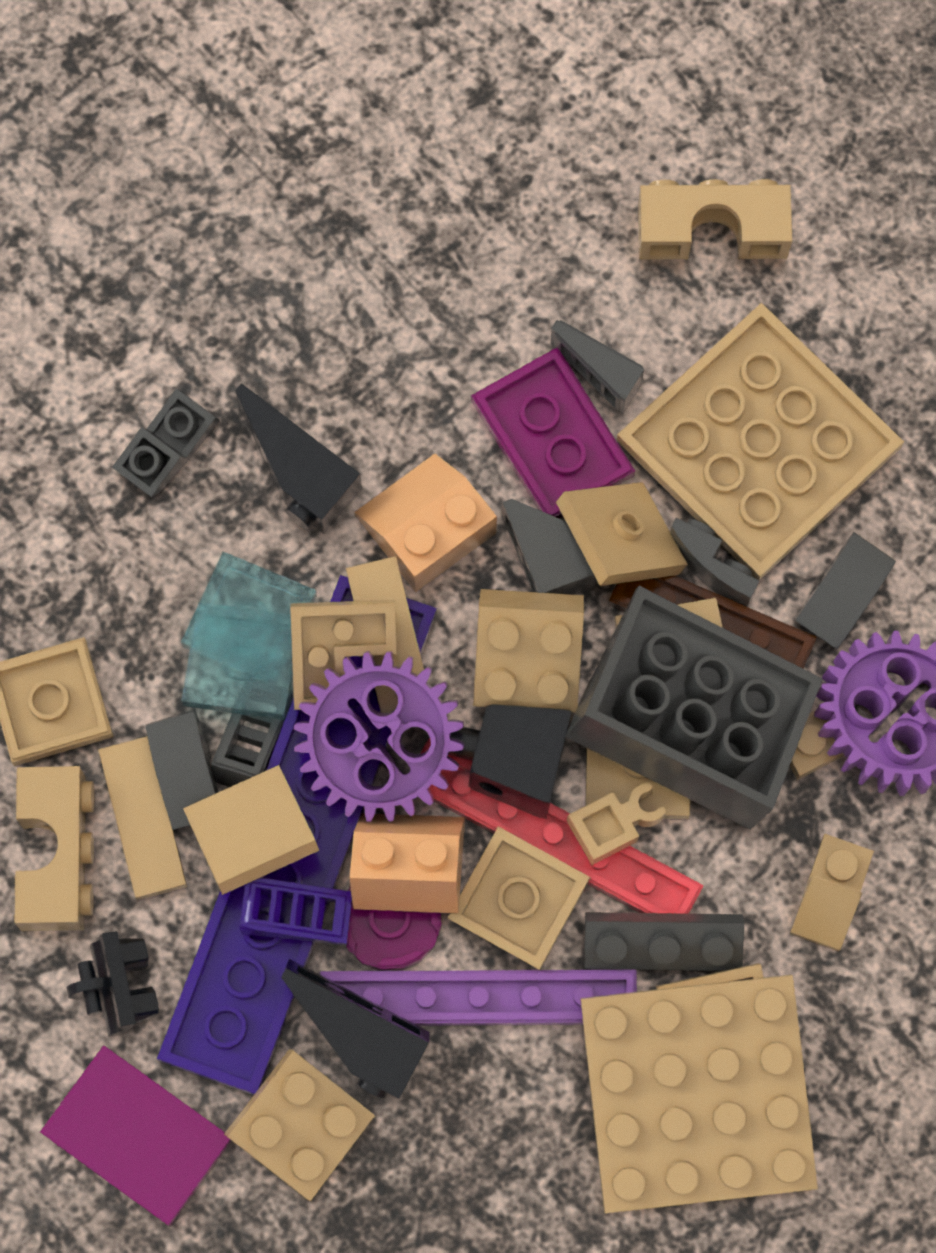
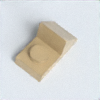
M824 834L790 934L840 951L861 899V889L874 851Z

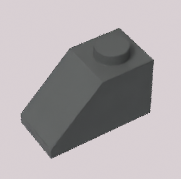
M514 499L502 502V518L532 592L574 595L596 586V577L566 521Z

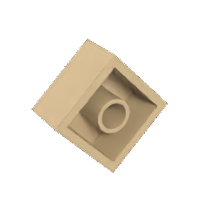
M481 589L473 706L487 707V705L497 704L565 709L575 713L578 708L584 595Z

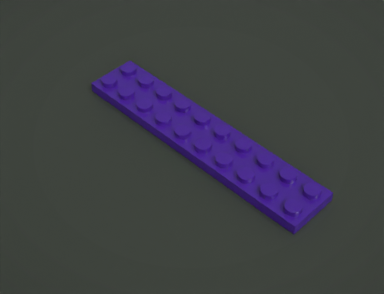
M340 575L330 602L353 601L348 577ZM406 598L420 655H422L437 614V608ZM363 656L349 657L357 668L362 667ZM373 688L369 695L370 703L376 711L380 712L375 688ZM293 698L266 771L278 765L280 766L316 840L319 851L260 878L335 889L353 841L355 827L365 807L358 805L355 811L348 817L345 815L347 800L342 797L331 806L326 804L331 792L328 786L312 791L311 786L319 777L317 771L302 773L300 771L301 766L311 759L310 753L294 751L295 745L308 740V735L294 730V725L297 722L309 721L311 716L302 710H294ZM351 698L348 702L349 706L371 729L372 733L367 739L368 743L372 747L381 743L387 749V739L392 733L391 729L387 725L381 729L376 728L356 699ZM336 718L330 722L328 728L329 735L336 744L349 745L355 741L357 736L356 728L350 720ZM372 759L362 764L361 775L369 785L373 786L382 761ZM243 885L223 895L220 891L157 1060L254 1095L263 1084L295 997L281 978L284 968L289 959L306 967L315 942L242 934L240 919L245 887ZM261 895L258 920L268 921L271 895ZM283 897L280 923H290L293 898ZM304 899L301 926L311 927L314 900ZM325 901L324 916L330 902Z

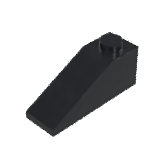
M241 383L235 390L239 409L284 504L288 506L285 512L304 529L308 530L313 525L325 534L362 489L361 474Z
M289 959L281 978L350 1073L360 1078L357 1084L365 1091L377 1097L386 1098L389 1093L399 1099L429 1044L430 1032Z

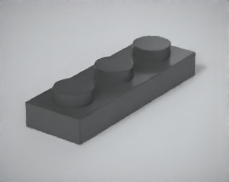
M585 912L584 969L725 971L743 966V914Z

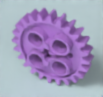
M893 631L886 644L878 632L872 634L867 641V646L859 639H856L848 649L849 653L841 650L833 661L835 666L829 665L822 676L826 683L820 686L816 697L824 701V703L818 706L814 712V717L828 720V722L823 725L818 735L823 738L834 737L835 742L827 754L834 756L843 753L847 757L841 768L843 772L849 771L855 766L861 770L858 781L860 785H863L873 776L877 778L879 793H883L891 782H895L899 795L904 796L911 788L913 782L918 792L925 794L931 787L932 781L936 784V720L929 716L925 708L931 707L936 709V641L927 650L920 648L919 634H914L908 644L902 643L898 631ZM887 672H893L901 676L905 686L892 682ZM920 684H926L929 690L916 700L910 710L904 713L878 742H871L869 736L884 723L890 713L895 712ZM854 705L866 707L871 712L873 719L860 716L856 712ZM892 740H899L905 743L910 749L911 755L899 752L894 747Z
M366 651L363 656L362 667L359 668L348 656L343 659L345 674L340 676L330 667L326 669L324 673L330 686L326 688L320 684L312 683L309 689L318 701L316 703L301 702L299 708L304 713L311 716L309 721L297 722L294 725V730L308 735V740L295 745L294 751L310 753L311 757L310 760L301 766L300 771L302 773L316 770L319 777L311 786L312 791L328 786L331 792L326 804L331 806L342 797L347 800L345 815L348 817L355 811L358 805L365 807V817L368 822L372 821L377 808H383L388 821H393L396 806L402 805L404 810L412 816L416 812L414 802L416 797H419L428 805L434 802L432 792L429 789L431 785L444 790L448 788L449 783L441 774L442 769L448 771L458 770L459 764L450 758L448 753L464 749L463 742L451 738L452 732L464 727V721L449 719L448 713L453 711L459 703L457 700L442 702L439 696L448 685L446 681L438 683L433 687L427 683L432 672L430 666L422 670L418 675L412 673L413 657L411 656L403 662L401 667L394 666L392 651H387L382 664L376 665L371 652ZM385 685L395 691L398 696V705L394 711L381 713L372 707L369 695L376 686ZM351 698L356 699L376 728L381 729L387 725L391 729L392 733L387 739L388 744L409 765V773L404 774L400 771L387 749L381 743L373 747L368 743L367 739L372 733L371 729L349 706L348 702ZM336 718L350 720L356 728L357 736L355 741L349 745L336 744L329 735L328 728L330 722ZM410 727L424 729L430 736V748L422 754L410 753L402 744L403 732ZM372 759L382 761L389 770V780L387 783L381 786H372L366 783L361 775V767L364 762Z

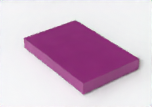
M557 347L471 395V402L534 504L542 512L560 519L563 515L556 501L563 492L620 485L635 476L633 466Z
M104 1045L40 1131L45 1137L169 1227L231 1143V1140L224 1135V1131Z

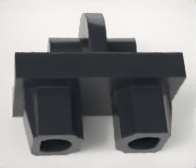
M117 931L102 933L99 941L90 944L93 961L88 960L77 963L80 981L68 985L66 989L69 999L84 998L88 1016L104 1013L108 1037L122 1035L135 1024L153 1018L159 1013V1006L153 987L129 990L126 973L144 970L148 967V953L145 940L138 938L119 939Z

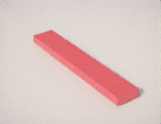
M430 738L426 742L420 754L426 752L430 748ZM448 755L459 764L457 771L444 769L441 771V774L449 783L448 788L444 790L434 785L429 787L434 802L461 817H465V819L493 834L498 826L591 877L587 885L639 913L689 914L704 885L631 846L591 865L566 821L570 813L550 803L547 819H543L469 787L470 770L473 762L471 760Z

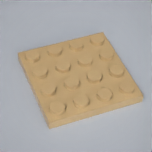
M762 303L617 434L616 440L697 521L711 527L716 533L715 537L722 540L721 545L739 563L752 571V576L759 581L895 455L904 444V441Z
M793 975L580 998L605 1213L818 1189Z

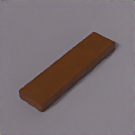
M675 575L616 584L608 602L609 606L625 612L638 586L677 605L716 598L724 629L803 669L817 639L816 636Z

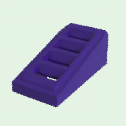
M258 878L245 884L240 919L241 933L347 945L352 907L351 891ZM261 895H271L268 921L258 920ZM283 897L293 898L289 924L280 923ZM304 899L314 900L311 927L301 926ZM325 901L335 902L332 931L322 929Z

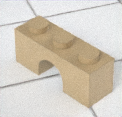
M718 179L706 180L699 183V185H679L673 180H657L649 185H640L638 199L639 260L689 259L692 232L698 226L708 222L721 223L732 230L737 239L738 259H788L792 244L791 185H778L776 181L769 179L755 180L748 185H728L726 181Z
M80 766L17 767V821L23 829L42 828L56 834L58 840L57 852L48 865L38 870L15 871L14 923L21 931L84 930V916L93 915V885L85 884V864H93L94 837L92 832L85 833V813L94 812L93 781H86Z

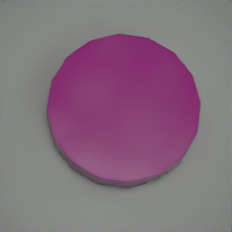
M352 903L348 940L345 946L348 952L364 966L379 971H403L422 962L435 947L442 928L441 913L353 909Z

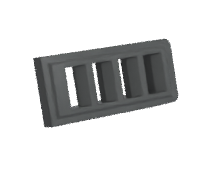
M556 320L551 328V345L554 348L557 347L563 357L616 410L624 414L642 385L643 366L562 320Z
M246 678L211 763L215 783L231 787L266 771L294 698V692ZM251 701L277 708V711L273 715L251 708L250 704ZM244 721L269 728L268 733L243 726ZM239 740L260 747L261 750L260 752H255L236 746Z

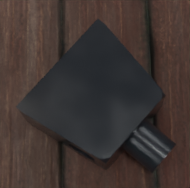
M497 704L487 705L481 730L463 727L451 733V738L464 743V749L451 751L448 755L473 761L469 777V787L539 818L547 819L572 711Z

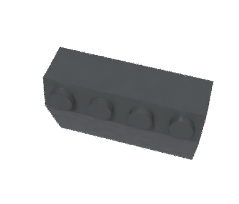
M638 586L581 698L565 737L751 830L774 808L823 679Z

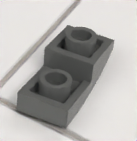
M176 388L148 428H140L112 468L150 497L154 498L187 463L220 420Z
M676 518L671 526L670 534L688 564L687 567L715 593L748 607L759 583V580L751 577L752 571L737 561L726 559L723 563L716 559L722 540L715 537L716 533L711 527L694 519H689L686 523Z
M853 532L824 572L823 579L795 616V621L838 649L881 587L896 560Z
M196 709L145 725L158 783L173 830L190 825L183 808L218 793L209 764L211 755Z

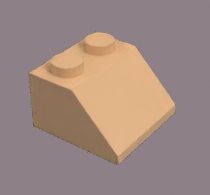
M433 454L354 512L357 519L388 558L396 556L401 575L415 592L419 591L495 535L497 530L496 514L468 479L437 454Z
M363 813L357 822L353 835L349 877L353 909L458 913L465 817L395 814L394 820L389 822L385 814H375L372 821L368 822L366 821L365 813Z

